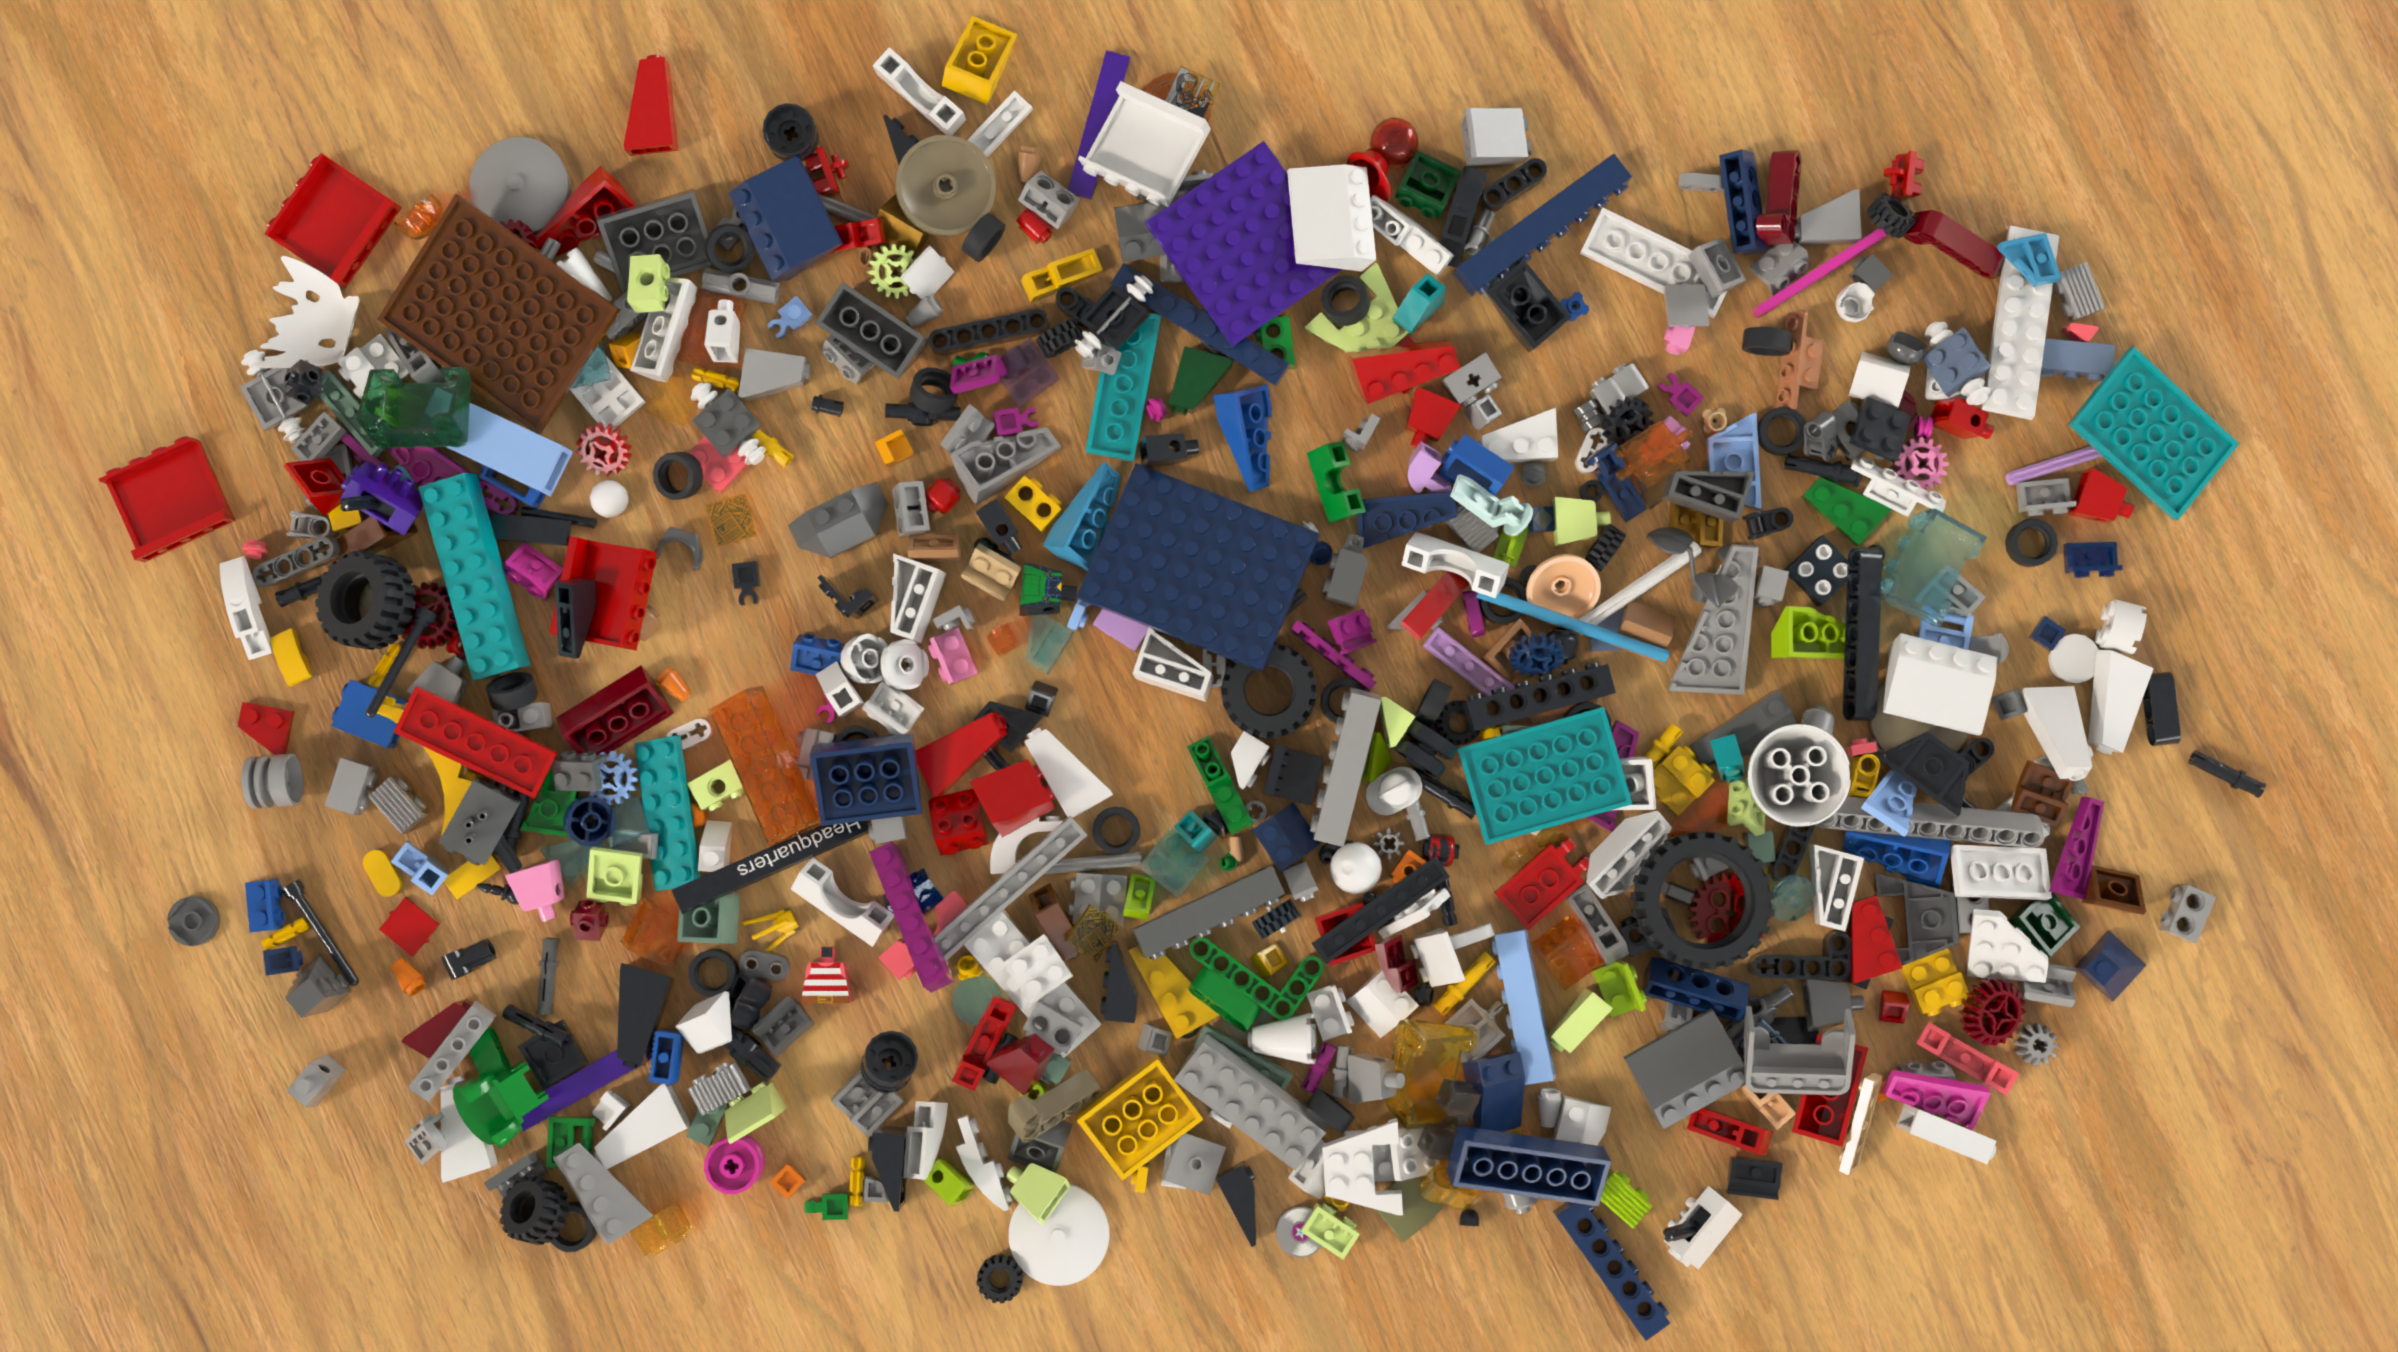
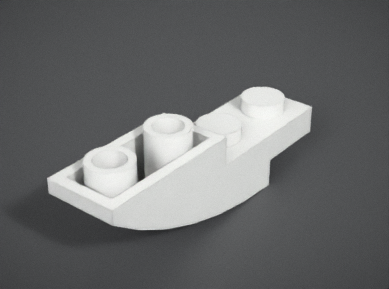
M1373 195L1370 199L1373 227L1395 246L1400 245L1436 276L1441 275L1454 255L1438 242V238L1386 201Z
M245 556L220 563L221 586L230 624L235 638H241L248 660L274 653L270 642L271 637L258 606L262 601Z
M970 1113L960 1116L957 1120L964 1142L958 1143L956 1148L966 1171L976 1186L991 1202L1003 1211L1009 1210L1013 1197L1010 1193V1188L1004 1186L1002 1178L1005 1177L1002 1164L997 1163L995 1158L985 1161L984 1157L987 1156V1151L984 1143H979L976 1134L979 1132V1127L976 1119H971Z

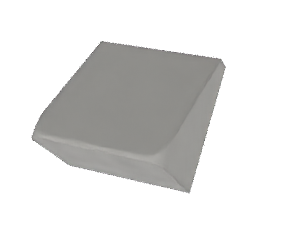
M1489 394L1464 410L1465 415L1477 431L1502 415V412Z
M1144 1024L1137 1047L1146 1052L1166 1056L1173 1032Z

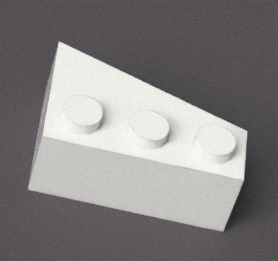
M893 553L894 577H892L893 601H891L890 632L922 643L947 573Z
M1809 845L1815 924L1845 931L1864 858L1818 845Z

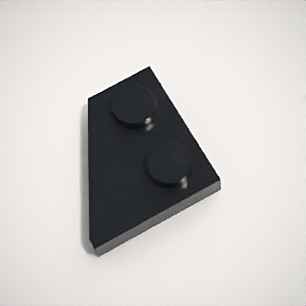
M989 701L973 720L976 721L994 712L1001 715L1006 722L1007 728L1005 730L1008 735L999 743L1012 753L1043 717L1037 713Z

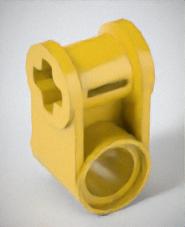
M1865 753L1856 755L1853 758L1850 768L1851 783L1847 797L1868 798L1876 789L1880 762L1875 755ZM1865 758L1870 760V768L1867 771H1863L1861 768V762ZM1857 787L1863 788L1864 791L1857 790Z

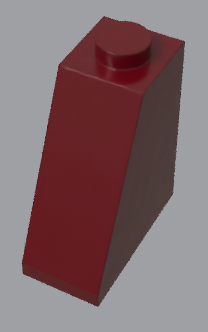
M466 999L454 1002L405 1036L401 1042L430 1059L473 1002Z
M1034 1033L1003 1046L987 1061L986 1065L1022 1095H1026L1041 1080L1055 1049Z

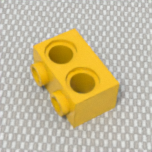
M1023 476L1004 498L1040 532L1044 533L1063 512L1059 507L1062 503L1053 494L1050 493L1049 496L1041 491L1043 486L1034 477H1031L1029 480L1026 476ZM1025 488L1033 491L1032 498L1027 501H1023L1019 497L1020 492ZM1042 505L1050 506V515L1040 517L1038 515L1039 507Z

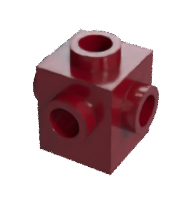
M594 900L579 901L575 910H572L570 914V925L574 926L575 940H601L609 922V914L605 912L604 903Z

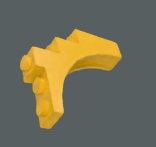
M386 696L377 714L398 723L407 703L405 705L395 703L396 699ZM424 747L437 769L443 788L445 817L441 834L443 835L476 776L479 778L482 776L473 772L463 774L464 765Z

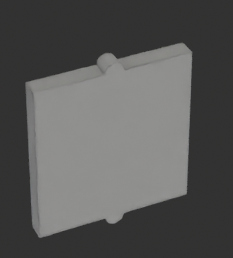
M1684 282L1682 285H1664L1668 327H1686L1689 329L1691 326H1709L1705 284H1687Z

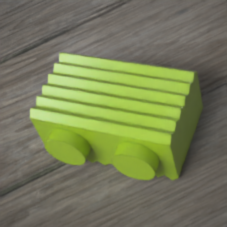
M1610 1169L1600 1200L1633 1229L1649 1209L1652 1208V1205L1647 1201L1650 1196L1640 1187L1634 1190L1628 1184L1631 1179L1619 1170L1615 1173Z

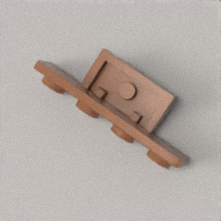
M1806 311L1790 312L1787 314L1785 330L1792 334L1790 353L1782 356L1776 408L1790 407V409L1795 410L1797 408L1799 388L1810 391L1818 390L1823 341L1806 336L1808 312Z

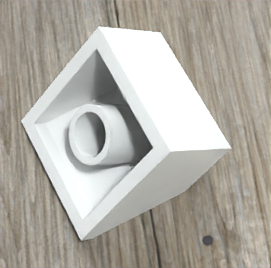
M1381 968L1346 1000L1380 1038L1399 1025L1419 1006L1406 991L1396 993L1390 986Z

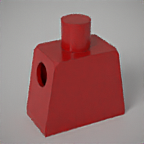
M1417 386L1413 394L1406 425L1407 430L1415 433L1410 445L1416 448L1420 441L1427 444L1428 439L1438 442L1461 404Z
M1959 397L1936 401L1930 415L1933 419V427L1962 439L1980 436L1987 440L1994 431V426L1986 423L1988 419L1987 412L1974 405H1969Z
M2090 468L2083 471L2072 501H2076V506L2069 508V513L2067 514L2097 522L2109 523L2116 519L2117 514L2129 518L2135 506L2123 500L2127 491L2125 486L2099 470Z

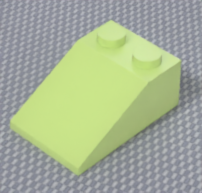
M762 1082L750 1089L752 1095L745 1099L740 1095L729 1102L731 1107L724 1112L727 1140L730 1144L772 1120L787 1109L773 1082L767 1086Z

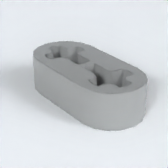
M1690 172L1679 174V189L1710 193L1724 192L1721 175Z

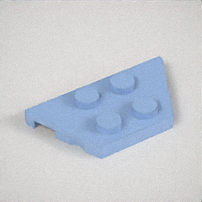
M1752 413L1706 439L1708 472H1755L1744 505L1753 509H1761L1757 413Z

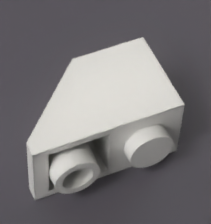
M837 661L816 674L826 697L839 716L844 717L864 704Z
M1243 731L1231 751L1238 786L1243 790L1245 786L1251 788L1258 776L1254 771L1259 764L1264 766L1271 755L1267 752L1268 745Z

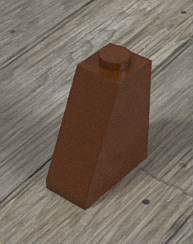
M370 516L337 538L340 544L339 556L353 551H365L376 554L415 535L418 531L413 523L406 534L402 535Z
M1051 883L1029 894L1034 913L1062 960L1065 962L1069 959L1077 958L1083 952V949H1086L1081 943L1082 939L1079 940L1078 938L1080 935H1076L1078 932ZM1074 940H1075V942H1076L1077 940H1079V941L1076 943V945L1078 946V948L1075 946Z

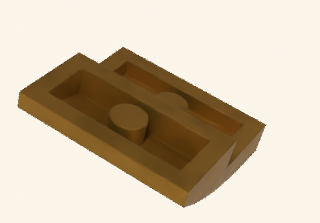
M1670 502L1669 527L1686 531L1693 537V542H1696L1699 546L1722 547L1723 519Z

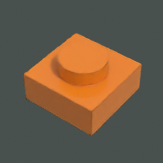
M787 1163L770 1181V1184L789 1199L805 1182L806 1178L791 1164Z

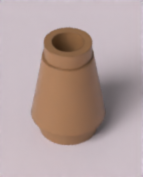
M1021 146V150L1018 152V182L1027 183L1036 175L1042 158L1040 156V149Z

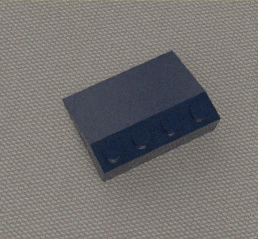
M797 155L744 181L729 192L772 281L792 279L843 244L800 157Z
M913 733L812 746L810 759L821 826L922 814Z

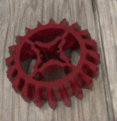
M422 582L420 588L417 585H413L412 587L415 588L416 595L413 596V601L416 602L415 612L418 606L437 615L433 624L429 625L431 628L436 629L437 632L429 636L420 635L415 645L418 644L420 649H425L427 646L429 649H435L436 643L440 647L445 646L444 638L451 641L452 635L450 633L458 630V628H455L457 623L449 594L447 593V587L441 586L438 588V584L434 582L430 586L428 583ZM427 596H435L439 599L436 603L432 602L428 606L419 601ZM445 610L446 617L443 623L441 621V614ZM414 620L411 623H407V630L401 637L403 640L407 639L415 624Z
M1989 977L1987 980H1980L1979 986L1972 985L1973 991L1966 992L1967 1000L1961 1001L1964 1009L1959 1012L1963 1016L1960 1019V1022L1964 1025L1963 1030L1971 1039L1983 1045L1997 1046L1998 1043L2005 1044L2006 1038L2013 1039V1032L2019 1031L2017 1026L2020 1022H2024L2021 1018V1015L2026 1013L2024 1008H2022L2026 1003L2022 999L2023 994L2017 990L2014 984L2001 978Z

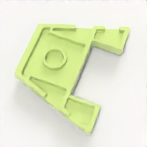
M1376 262L1359 277V280L1375 296L1370 302L1368 313L1361 321L1353 325L1344 326L1338 330L1321 312L1304 328L1307 332L1315 334L1325 342L1344 350L1345 353L1352 351L1361 352L1375 348H1392L1409 333L1392 320L1398 307Z

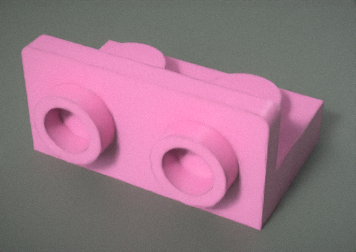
M959 628L937 637L929 638L931 644L928 645L933 659L938 658L941 667L938 668V672L943 682L948 681L949 685H953L979 674Z

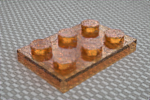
M698 289L677 360L726 375L729 362H713L704 345L709 310H718L719 300L732 301L734 303L733 311H735L741 327L747 304Z

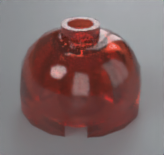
M1391 117L1383 120L1374 128L1370 136V148L1380 153L1386 159L1390 169L1408 165L1418 150L1419 138L1416 129L1409 121L1403 118Z

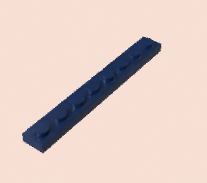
M1123 263L1112 280L1111 285L1113 284L1128 295L1127 284L1133 285L1136 282L1134 276L1141 277L1143 274ZM1148 278L1153 284L1151 287L1153 294L1146 293L1144 295L1146 301L1138 302L1276 387L1278 386L1290 367L1289 363L1248 338L1243 339L1232 347L1209 314Z

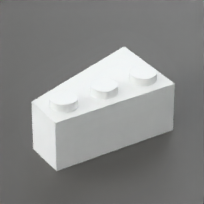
M1556 408L1482 435L1479 439V444L1508 463L1555 461L1558 458Z
M1148 627L1132 673L1135 679L1207 702L1214 682L1212 673Z

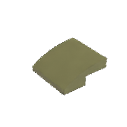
M1415 1177L1403 1181H1395L1391 1186L1384 1189L1402 1190L1403 1215L1375 1210L1400 1241L1405 1242L1444 1207L1421 1179Z

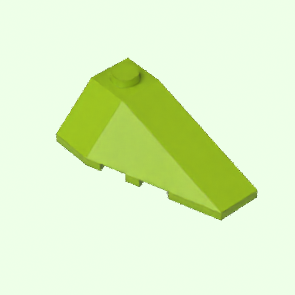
M1786 606L1771 633V658L1844 659L1845 624L1835 620L1836 618L1816 612L1817 610L1811 607Z

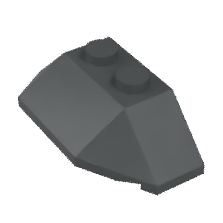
M878 482L851 489L806 511L790 523L788 527L798 548L833 558L875 537L888 503Z

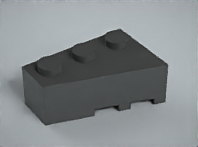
M1675 471L1668 476L1661 499L1732 523L1741 517L1755 472Z

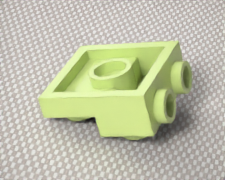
M592 847L589 857L586 898H593L596 902L600 903L616 901L623 906L637 904L642 897L643 874H641L643 853Z

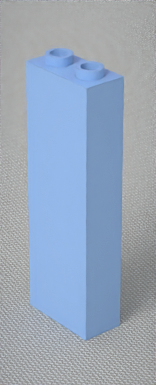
M438 387L435 393L431 395L429 405L424 415L418 420L415 431L417 434L550 497L573 451Z

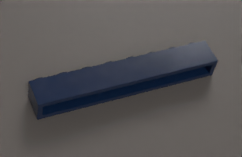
M1612 154L1459 265L1454 275L1471 297L1477 293L1483 295L1492 287L1491 283L1497 278L1499 280L1511 271V268L1521 261L1525 260L1527 263L1532 258L1530 254L1536 250L1539 253L1545 250L1551 244L1550 240L1555 236L1561 238L1571 230L1569 226L1574 222L1580 224L1590 216L1589 211L1594 208L1599 210L1609 202L1608 198L1615 193L1616 196H1619L1629 187L1627 183L1632 176L1617 156Z

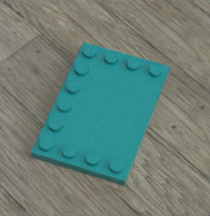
M2129 347L2067 424L2172 520L2180 519L2239 445L2229 433L2135 347Z
M1604 707L1458 748L1485 845L1632 805Z

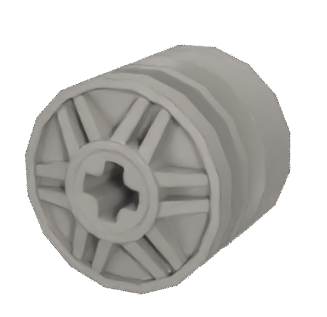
M295 754L274 755L271 759L269 756L248 757L244 761L241 774L244 799L251 809L271 808L274 804L277 807L295 806L301 802L304 780L300 761Z

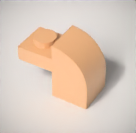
M1746 1085L1743 1087L1746 1097L1776 1131L1796 1116V1113L1779 1093H1755L1750 1091Z

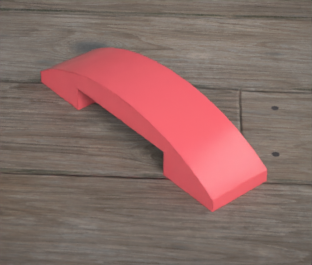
M1927 1022L1915 1043L2004 1095H2008L2019 1075L2016 1071L1993 1060L1930 1022Z

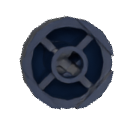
M594 796L579 797L572 801L565 809L563 816V827L568 837L577 844L587 847L602 844L607 837L613 834L616 826L614 810L604 799Z

